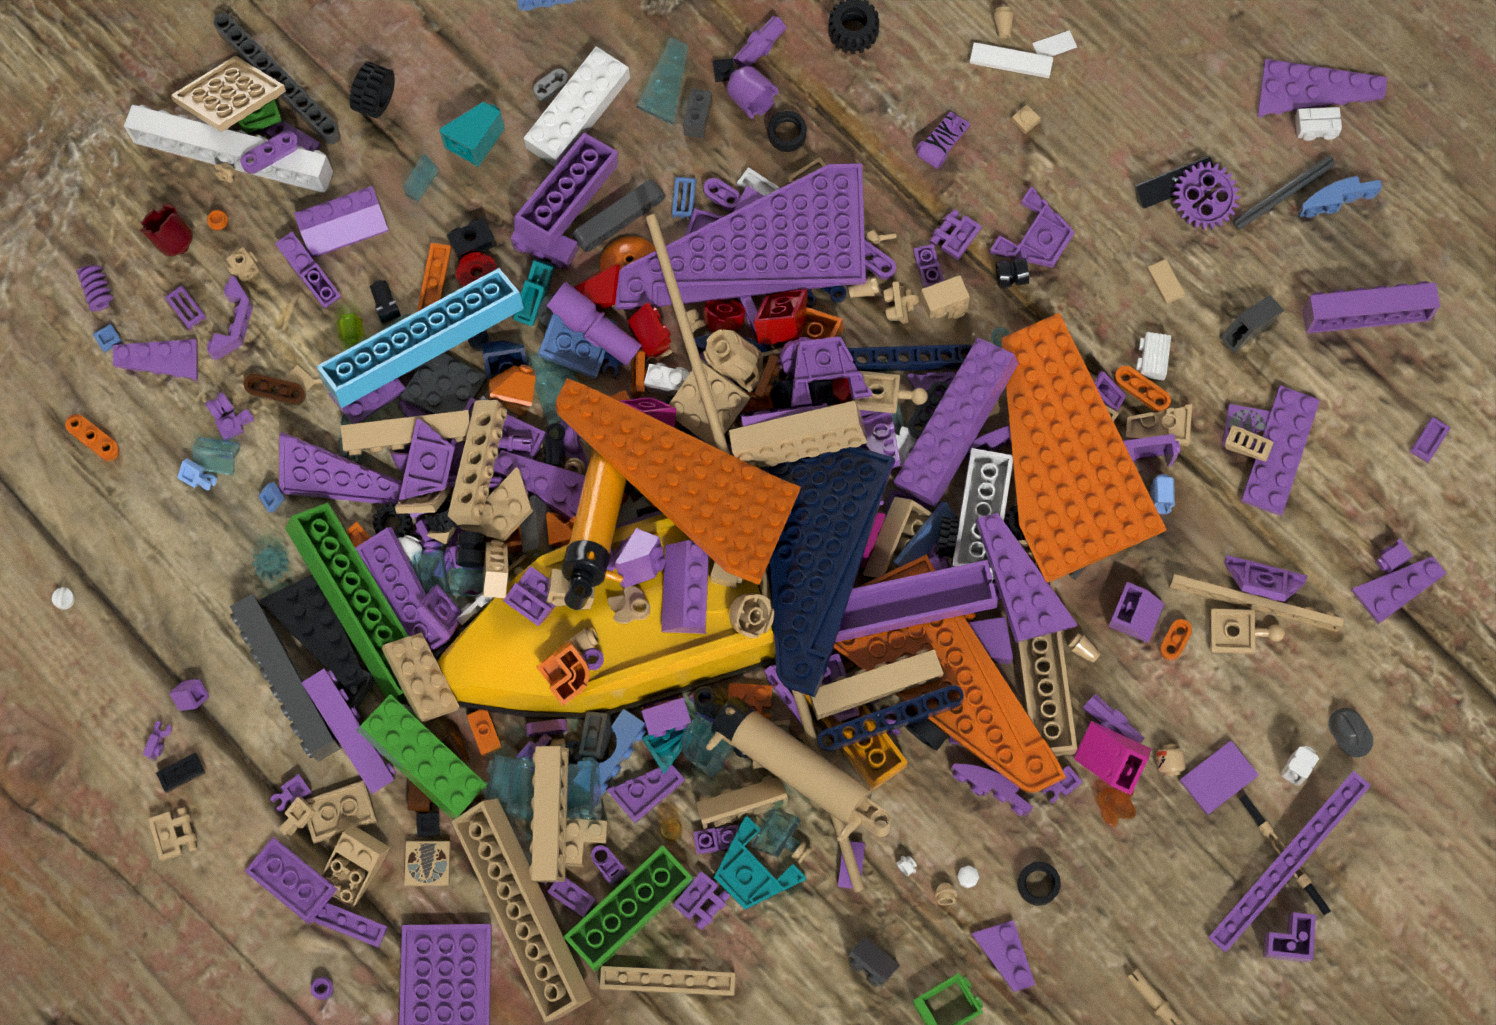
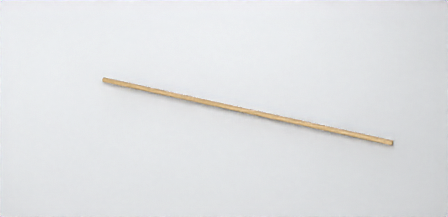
M652 214L646 217L647 224L715 444L718 449L730 454L656 214ZM765 571L759 586L762 595L771 601L769 603L773 609L772 588ZM792 690L809 748L824 757L818 743V736L805 694ZM830 814L838 837L845 824ZM848 836L839 845L854 893L865 890Z

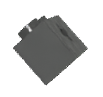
M691 88L683 124L684 135L704 139L712 105V92Z

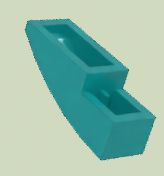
M538 259L533 260L528 279L525 280L521 292L524 309L515 313L513 320L532 327L534 326L538 317V310L543 298L548 293L557 266Z

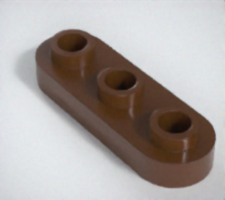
M250 374L244 380V389L253 396L292 405L301 404L306 397L305 389L298 383L259 374ZM255 383H259L257 389H253ZM275 387H279L277 393H273ZM294 392H299L297 398H293Z

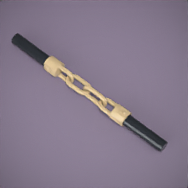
M1244 795L1239 800L1259 826L1260 832L1264 837L1268 838L1275 851L1280 855L1281 852L1276 845L1279 843L1283 850L1286 849L1285 845L1278 839L1270 823L1265 821L1249 797ZM1300 867L1298 870L1301 875L1298 877L1294 873L1296 881L1302 889L1306 890L1325 916L1331 911L1311 884V879Z

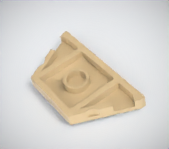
M516 467L486 498L484 515L480 525H461L460 528L465 532H479L485 534L486 537L504 542L533 512L531 501L528 499V491L521 476L522 471Z

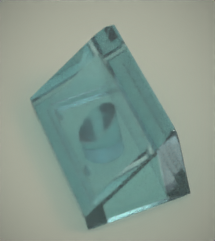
M422 155L402 186L405 195L415 201L421 199L439 171L438 167L427 155Z

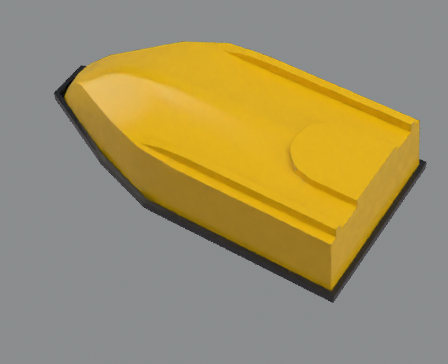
M661 514L616 528L611 547L614 552L620 545V542L622 540L625 541L632 535L636 528L660 538L664 558L666 545L691 539L667 516ZM568 545L542 555L507 584L506 596L514 584H518L530 566L548 579L552 569L562 570ZM710 557L706 634L661 632L664 589L663 568L662 571L657 573L655 578L633 585L643 592V599L650 605V614L646 619H635L627 624L614 621L613 618L616 612L610 608L608 598L624 596L625 588L621 586L620 582L605 578L599 586H595L591 609L573 610L566 605L556 606L540 626H537L503 601L504 598L494 597L450 641L433 654L460 706L459 708L483 710L532 719H585L586 711L606 713L609 716L620 714L623 709L630 711L696 690L702 686H709L776 664L775 638L772 625L766 633L763 632L761 635H758L760 637L750 638L734 630L729 619V609L732 602L738 596L745 593H758L762 595L760 586L743 579L742 584L738 583L737 589L712 583L710 576L715 561ZM636 609L635 611H637V612H642L643 610H642V609ZM587 627L589 629L593 627L599 638V644L595 645V648L602 652L604 662L599 669L590 670V678L586 688L563 706L549 689L550 684L536 666L553 654L557 648L565 644V641L571 639ZM595 656L589 658L590 663L597 661Z

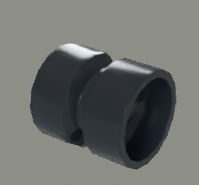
M1026 258L1013 259L1012 263L1008 260L995 263L999 288L1011 287L1013 283L1017 286L1029 284V270Z
M794 378L777 381L773 384L770 395L776 407H791Z
M470 531L458 534L457 546L460 550L456 553V565L466 568H480L484 566L485 554L482 550L485 549L486 544L485 534Z

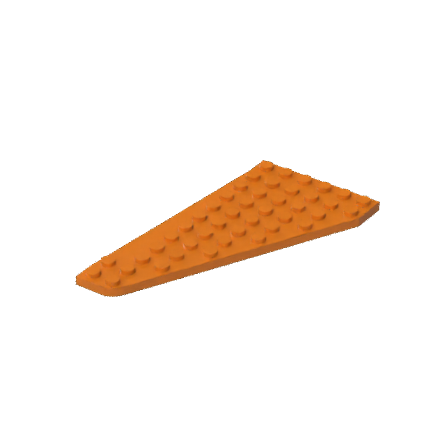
M567 378L556 399L555 409L557 414L725 572L760 585L801 487L782 480L743 460H739L598 390Z
M926 554L859 587L933 572L935 569ZM963 615L835 642L834 650L861 670L866 669V671L875 669L874 666L880 663L887 662V665L895 663V659L907 655L908 658L916 656V652L923 649H928L929 651L935 649L943 671L942 679L894 695L905 702L951 685L959 686L964 694L963 703L955 709L926 719L1023 791L1036 793L1066 779L1052 750L1034 726ZM950 692L947 698L952 702H956L959 700L960 695L957 692ZM930 699L926 705L930 709H936L939 706V702L936 699ZM910 706L918 712V709L916 707Z

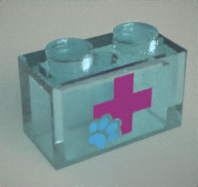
M451 569L450 591L452 595L478 596L483 592V569Z

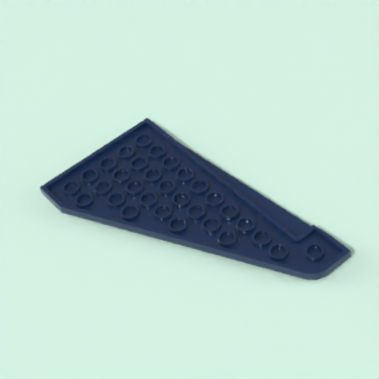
M848 447L837 452L822 453L816 457H804L794 462L778 463L773 467L765 466V472L801 487L770 559L776 672L781 683L788 689L816 697L833 651L887 480L896 462L894 457L859 447Z

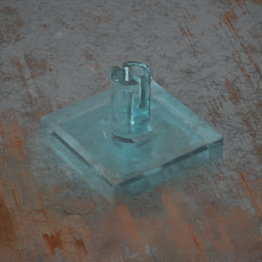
M774 809L751 846L758 851L777 858L784 848L790 852H795L800 842L793 838L792 835L801 819L795 815Z

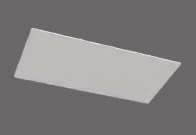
M1070 30L1032 43L1037 54L1049 57L1077 48Z

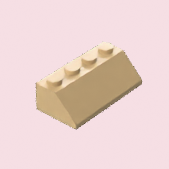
M894 497L862 575L870 580H874L897 569L893 562L932 512L913 500Z
M770 775L762 778L760 783L748 782L742 784L741 789L733 791L732 788L721 791L719 796H703L699 798L700 802H696L703 830L744 819L745 816L751 817L788 805V797L781 779Z

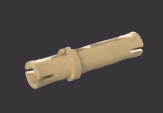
M1138 969L1133 972L1138 981L1132 974L1127 977L1153 1007L1156 1016L1159 1015L1167 1025H1174L1171 1019L1177 1025L1183 1022L1169 1007V1002H1165Z

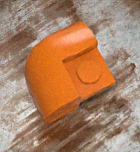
M572 641L557 648L553 654L536 666L550 684L549 689L563 706L586 688L590 678L589 665Z

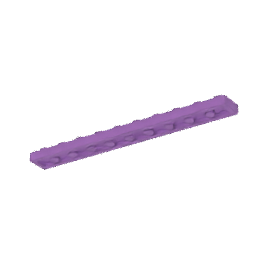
M1353 771L1211 933L1208 939L1226 953L1371 785Z

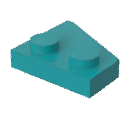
M672 728L666 730V735L654 738V735L649 736L648 734L642 738V742L663 774L667 772L691 738L687 728L678 731Z

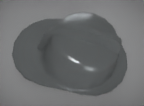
M1341 708L1331 714L1329 729L1345 754L1357 758L1367 755L1373 746V736L1361 715L1350 708Z

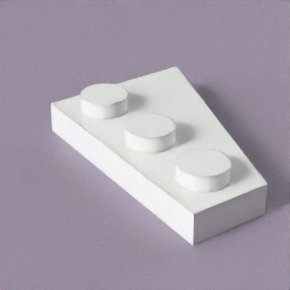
M482 592L475 598L476 601L473 604L469 603L461 609L463 613L457 620L461 625L467 623L482 611L494 597L483 596Z

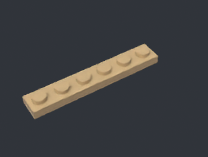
M601 966L600 989L734 996L736 973Z

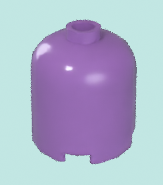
M750 66L733 71L727 84L729 97L750 118H754L756 114L761 116L767 112L774 104L772 100L774 95L779 93L778 88L771 81Z

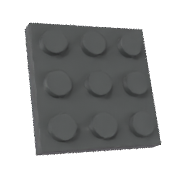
M442 353L419 367L401 394V400L430 415L464 411L470 397L475 399L487 381V375Z

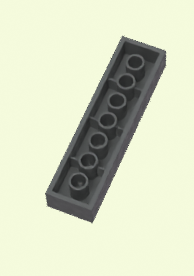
M253 593L232 604L230 608L233 613L230 616L235 625L240 629V635L244 642L248 644L250 649L253 648L250 650V653L255 662L260 667L262 666L260 671L265 680L270 685H273L270 687V690L274 697L280 703H283L280 706L283 714L290 722L293 721L290 726L294 734L300 740H303L300 745L306 755L308 754L310 759L314 757L319 762L340 750L341 748L327 722L301 683L304 680L262 604Z

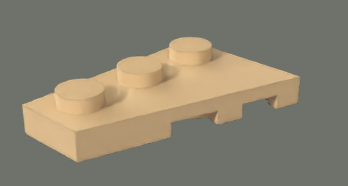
M1192 404L1175 409L1169 408L1156 413L1150 412L1127 417L1125 440L1174 434L1175 441L1178 440L1180 446H1189Z

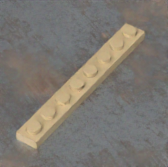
M1174 574L1170 581L1169 588L1338 632L1343 626L1344 619L1339 618L1335 613L1326 612L1324 614L1317 612V609L1312 607H1297L1295 603L1290 601L1282 603L1271 600L1268 597L1251 595L1244 591L1233 590L1229 585L1221 584L1218 586L1211 584V581L1206 579H1191L1187 574Z

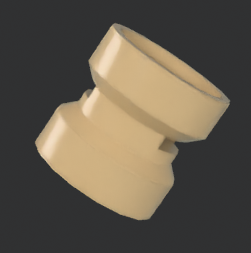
M696 309L686 312L695 338L701 335L707 327L704 321H700V315Z

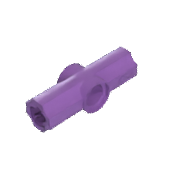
M773 16L759 31L756 30L750 35L746 45L733 58L739 68L751 67L760 56L764 57L768 54L773 43L786 30V25L783 21Z
M1096 694L1082 708L1099 725L1138 743L1145 739L1128 723L1127 718L1121 712L1112 709Z

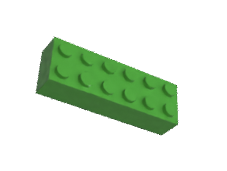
M391 694L356 729L452 820L457 818L487 786L481 778Z
M662 845L564 936V939L596 973L601 966L610 960L693 882V877Z

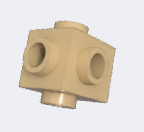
M243 247L239 250H234L226 258L230 265L227 267L228 271L232 276H237L242 283L259 272L255 264L258 260L251 251L247 253Z

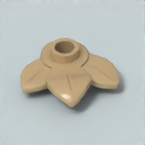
M633 585L624 589V596L608 598L610 608L616 612L613 620L618 623L627 624L635 619L643 620L650 614V605L643 599V592ZM636 609H642L643 611H642V612H637V611H635V610H636Z

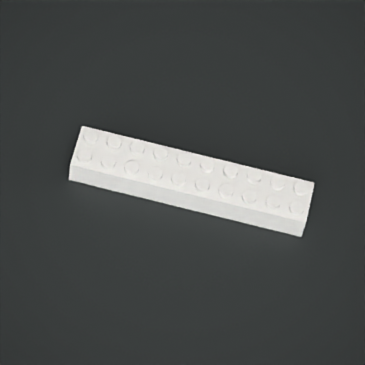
M132 105L124 124V128L135 144L214 165L225 162L230 164L234 170L245 172L241 166V157L248 151L268 141L263 136H251L241 130L232 131L226 129L220 132L203 120L193 121L184 115L174 116L165 110H151V108L145 105ZM298 146L295 152L253 175L326 194L333 170L327 156L323 152L318 150L312 152L302 146ZM267 149L266 153H270L272 149ZM254 159L248 160V163H252Z

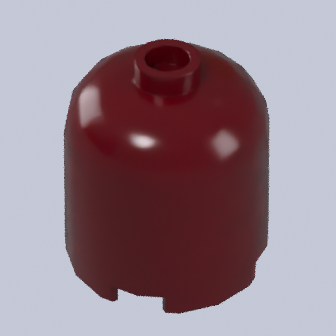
M163 204L164 208L156 212L155 209L150 211L141 222L143 225V229H140L141 233L165 256H176L187 252L193 240V232L172 204Z

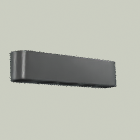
M650 179L578 227L572 236L584 252H589L657 206L665 199L666 195L654 179Z

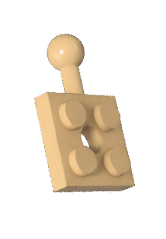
M860 371L867 388H870L871 391L880 390L883 393L878 395L872 393L871 397L855 399L859 410L896 413L898 398L911 399L917 405L924 404L928 399V394L923 388H916L913 391L899 390L900 375Z
M1210 610V653L1254 654L1255 637H1269L1274 642L1284 638L1285 631L1278 624L1271 625L1268 629L1255 628V610ZM1227 627H1236L1238 635L1235 637L1230 636L1227 633Z

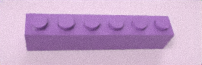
M324 668L301 683L371 794L395 780L393 775L396 772L390 763L385 764L381 758L383 755L356 730L361 725L358 721L361 718L355 707L351 709L346 701L350 699L343 688L339 690L335 685V682L338 680L331 670L327 672Z

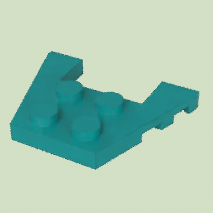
M748 816L744 817L713 877L744 910L807 879L794 864H791L775 879L747 850L745 845L761 830Z

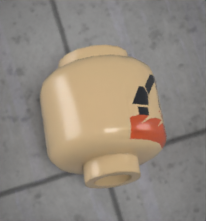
M1176 744L1163 745V750L1156 752L1157 770L1163 773V776L1181 775V771L1185 770L1184 751L1176 749Z

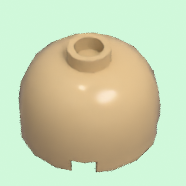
M745 593L738 596L732 602L729 609V619L734 630L750 638H757L763 632L766 633L774 620V609L771 608L769 603L771 601L758 593Z

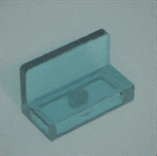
M199 437L192 446V461L202 466L204 471L233 475L235 472V457L240 451V444Z
M442 550L412 556V568L426 595L436 584L445 593L450 592Z

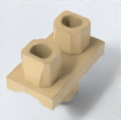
M899 281L893 282V287L883 290L887 303L895 301V307L886 308L887 319L889 321L900 320L903 324L909 323L908 311L914 310L913 305L919 302L918 296L912 295L911 290L905 291V288L900 286Z

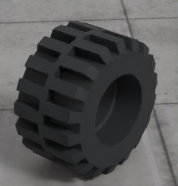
M841 0L839 5L836 4L833 7V11L831 10L828 34L831 37L832 44L836 43L838 50L842 48L844 53H847V51H851V54H856V51L863 53L864 48L869 50L871 44H875L879 33V14L875 11V7L872 4L868 5L869 1L847 0L845 2ZM855 20L861 22L865 27L859 31H850L843 24Z
M366 62L356 74L351 87V109L373 118L380 117L386 110L394 91L395 75L393 70L372 62Z

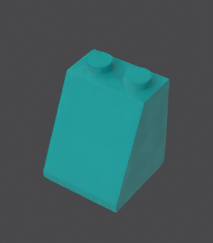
M482 102L443 126L439 132L445 149L479 167L505 127L500 109L493 104L488 105Z

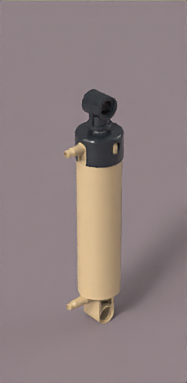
M702 686L695 690L693 698L696 711L713 719L711 730L714 735L706 745L707 750L711 751L721 740H724L845 824V827L836 838L839 843H842L859 824L878 837H884L890 833L891 816L886 810L870 800L872 795L870 789L761 715L755 708L739 697H732L725 702L715 695L712 688L708 686ZM705 698L710 700L706 703L700 702L702 699ZM884 821L887 824L884 826H878L876 825V822Z

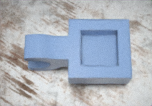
M188 458L182 461L177 476L178 479L194 488L200 485L206 490H210L211 485L215 486L218 479L214 475L203 474L204 468Z

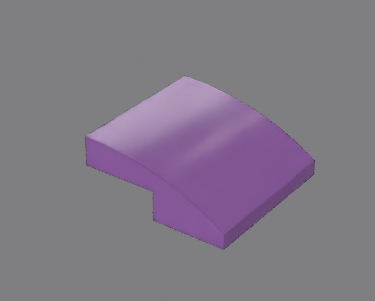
M531 566L518 584H514L503 600L537 626H540L556 607L553 603H547L549 579Z

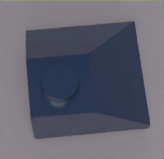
M505 340L482 343L488 381L514 365L528 366L524 345Z

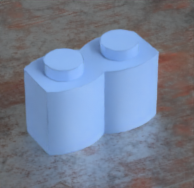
M1167 474L1158 475L1153 479V484L1150 485V497L1159 514H1168L1172 511V507L1175 506L1174 478Z

